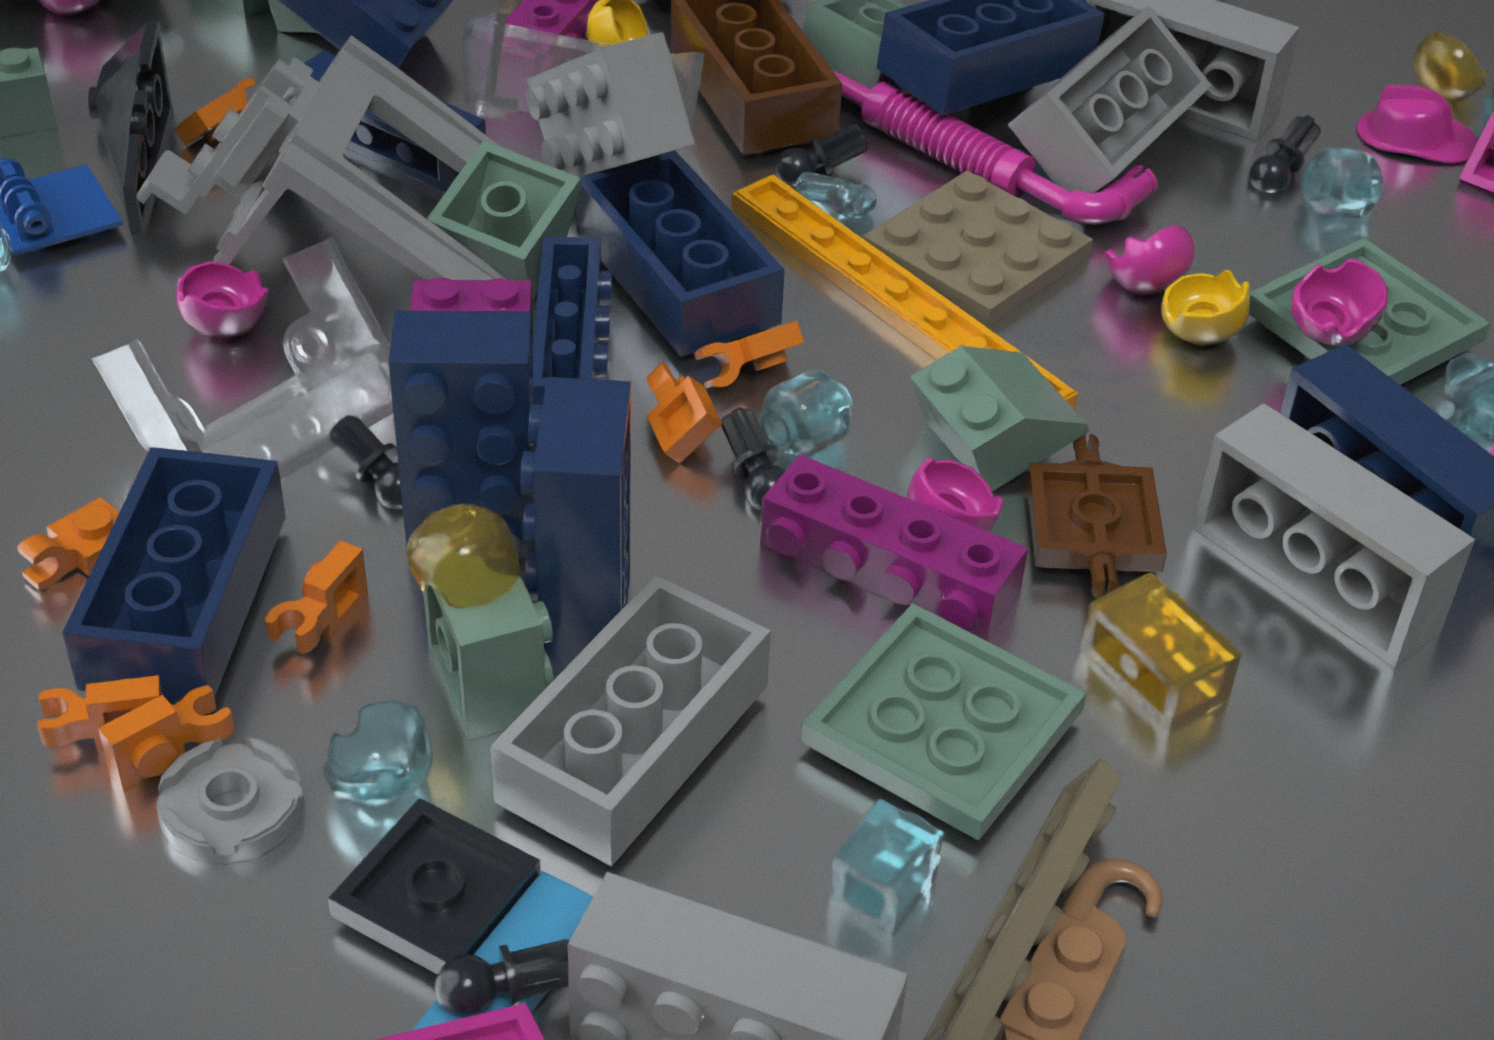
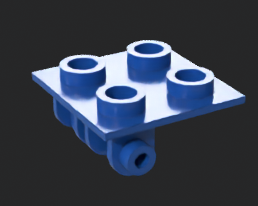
M0 158V232L14 256L26 252L42 251L51 245L79 237L95 236L104 230L123 225L122 219L87 164L28 179L25 177L24 170L19 162L14 159Z

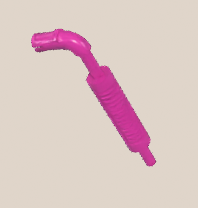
M833 71L842 82L841 97L862 107L861 116L865 124L880 132H884L888 136H892V138L899 140L901 143L907 144L916 151L930 156V158L945 164L949 168H953L957 172H961V174L969 171L979 175L987 182L1018 198L1027 193L1062 211V217L1072 222L1098 225L1110 223L1114 220L1121 221L1130 215L1132 208L1152 196L1157 190V179L1149 168L1135 178L1143 171V166L1137 165L1103 191L1098 190L1095 193H1089L1076 189L1071 192L1036 174V160L1034 157L1012 148V146L1005 144L1003 141L997 140L995 137L989 136L987 133L981 132L979 129L973 128V126L965 124V122L949 114L942 115L933 111L927 103L905 93L903 90L886 82H880L870 89L837 71Z

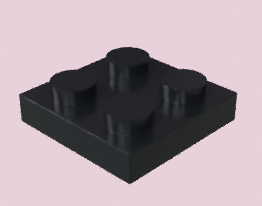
M419 798L329 896L331 917L438 974L441 967L451 958L463 954H475L540 875V859Z

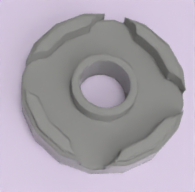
M242 737L243 744L233 743L224 745V739L222 738L204 742L181 754L163 773L158 786L159 797L156 803L161 831L175 850L199 862L232 864L255 859L282 844L298 825L304 806L298 767L283 749L262 739ZM232 790L248 794L242 801L234 805L221 806L212 802L218 795Z

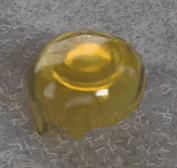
M1436 30L1425 37L1417 47L1413 69L1418 84L1435 90L1445 97L1448 103L1462 102L1486 85L1483 80L1487 76V71L1479 68L1475 55L1464 42L1447 34H1441L1440 30Z
M460 503L435 511L420 523L411 534L407 543L406 556L409 569L420 589L425 592L428 590V585L434 587L451 607L463 608L487 603L511 589L521 573L518 553L508 524L502 516L487 508Z

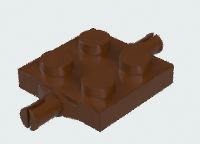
M1085 434L1073 441L1076 460L1061 464L1029 462L1026 482L1035 567L1089 569L1093 596L1102 600L1105 587L1106 600L1116 597L1120 592L1116 570L1163 572L1167 551L1153 467L1120 466L1102 461L1099 453V439L1095 435L1090 434L1087 445Z

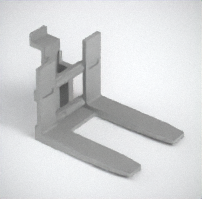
M350 36L319 82L310 76L313 69L297 58L293 57L288 65L278 59L242 112L239 114L231 108L228 110L212 135L213 138L220 142L215 149L205 144L192 164L170 150H165L136 194L137 200L144 204L150 194L153 193L185 215L199 196L205 199L215 184L238 198L240 201L233 211L235 215L216 247L219 251L212 260L214 262L230 264L284 191L289 189L425 280L434 278H448L451 280H492L504 278L489 264L344 158L343 153L366 110L372 112L459 173L483 140L498 145L396 66L353 36Z

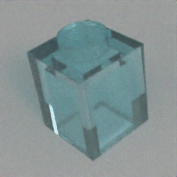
M879 799L834 856L829 902L881 931L894 936L937 878L944 832L931 826L919 815L904 812Z

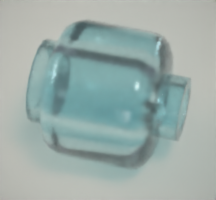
M1325 148L1317 153L1305 166L1301 175L1300 185L1301 192L1310 209L1318 215L1359 219L1367 215L1376 205L1383 192L1384 181L1376 158L1368 152L1343 148Z
M816 369L808 370L769 389L764 398L763 409L760 412L761 428L768 442L771 445L777 446L779 451H784L786 454L798 457L799 454L806 457L811 456L841 441L850 429L852 400L848 390L842 383L836 381L823 371Z

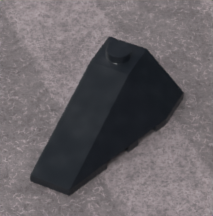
M147 21L102 66L97 86L90 87L88 93L89 113L92 119H99L102 140L131 233L143 232L152 193L144 204L137 200L136 194L162 156L173 114L158 21Z

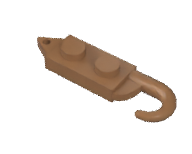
M1104 859L1090 864L1084 870L1066 898L1057 923L1040 942L1030 961L1033 967L1028 978L1011 997L1001 1015L1002 1026L995 1040H1083L1123 959L1127 944V935L1122 926L1108 913L1097 908L1096 905L1107 886L1112 883H1127L1139 888L1146 898V914L1152 918L1157 917L1161 911L1163 896L1159 883L1149 871L1137 863L1124 859Z

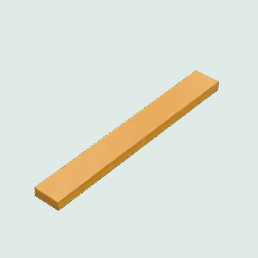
M772 174L732 193L733 210L936 360L959 346L1022 353ZM1026 356L1069 405L1076 409L1079 393Z

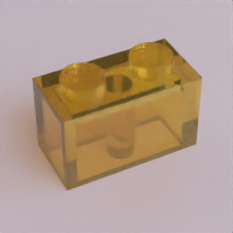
M1151 572L1090 602L1081 649L1168 732L1229 700L1242 655L1224 635L1214 630L1186 604L1180 595L1172 592Z

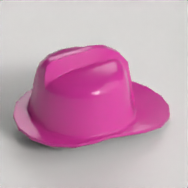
M1419 85L1385 86L1381 91L1375 110L1363 115L1356 126L1358 136L1366 144L1376 149L1394 153H1405L1450 164L1467 162L1478 142V138L1468 127L1452 119L1451 106L1445 97L1435 90Z

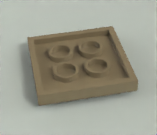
M969 171L960 174L863 235V239L987 327L1089 258L1093 243L1092 238L1072 228L1066 222L1055 219L1028 204L1025 200L1009 194L987 182L983 177Z

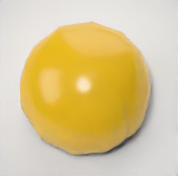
M599 0L590 10L586 37L592 52L603 47L647 36V23L642 10L633 0Z
M1224 270L1216 277L1204 273L1181 276L1165 290L1161 309L1163 320L1168 329L1181 340L1200 347L1222 344L1240 332L1248 318L1250 309L1249 282H1243L1242 286H1240L1230 270Z

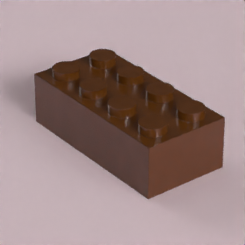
M671 0V50L742 155L751 153L762 154L772 149L797 144H812L810 138L814 136L817 140H821L839 131L842 82L779 0Z

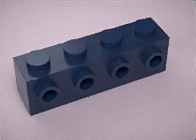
M543 236L532 349L535 405H543L547 377L608 378V343H599V341H610V306L601 305H612V271L601 270V238Z

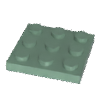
M1364 237L1250 291L1249 315L1311 360L1339 346L1312 341L1303 334L1291 314V297L1295 286L1317 264H1321L1324 269H1335L1341 266L1347 259L1352 258L1360 260L1377 270L1388 287L1386 309L1373 331L1356 344L1349 345V347L1399 385L1485 341L1490 322Z
M912 603L801 723L800 742L979 841L1081 714L1087 692Z

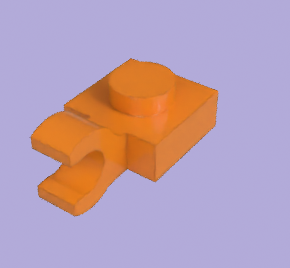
M253 78L243 79L229 92L196 110L173 128L183 144L187 146L204 136L208 144L214 142L216 139L212 135L228 110L231 108L240 114L248 103L245 93L256 84Z
M794 321L730 343H712L701 347L694 354L696 360L709 356L719 360L721 364L720 375L704 382L706 389L714 390L732 384L737 379L740 368L745 362L752 361L754 370L758 371L788 361L785 349L802 344L804 340L798 321Z
M662 361L646 377L647 384L659 403L646 416L664 454L681 463L723 423L704 385L689 375L687 377L682 375L677 380L672 375L668 365Z
M99 497L48 525V535L35 534L23 540L17 546L18 552L33 564V566L22 571L23 577L38 590H43L53 586L64 575L76 568H79L89 576L118 517L119 511Z
M340 540L322 561L314 563L303 581L302 593L304 597L295 601L282 602L274 606L266 615L265 624L268 640L276 642L285 631L297 628L295 632L297 652L306 654L316 647L321 634L332 637L368 596L363 549Z
M159 675L86 684V698H82L74 691L66 688H52L40 692L39 703L43 717L53 718L38 720V730L43 746L60 747L74 741L94 738L97 752L104 751L98 728L163 695Z
M206 685L191 690L182 700L174 705H171L161 695L99 727L98 730L110 776L124 792L148 778L162 774L181 754L185 753V743L197 742L202 744L222 738L225 740L235 731L232 711L225 707L212 715H206L216 709L213 689Z

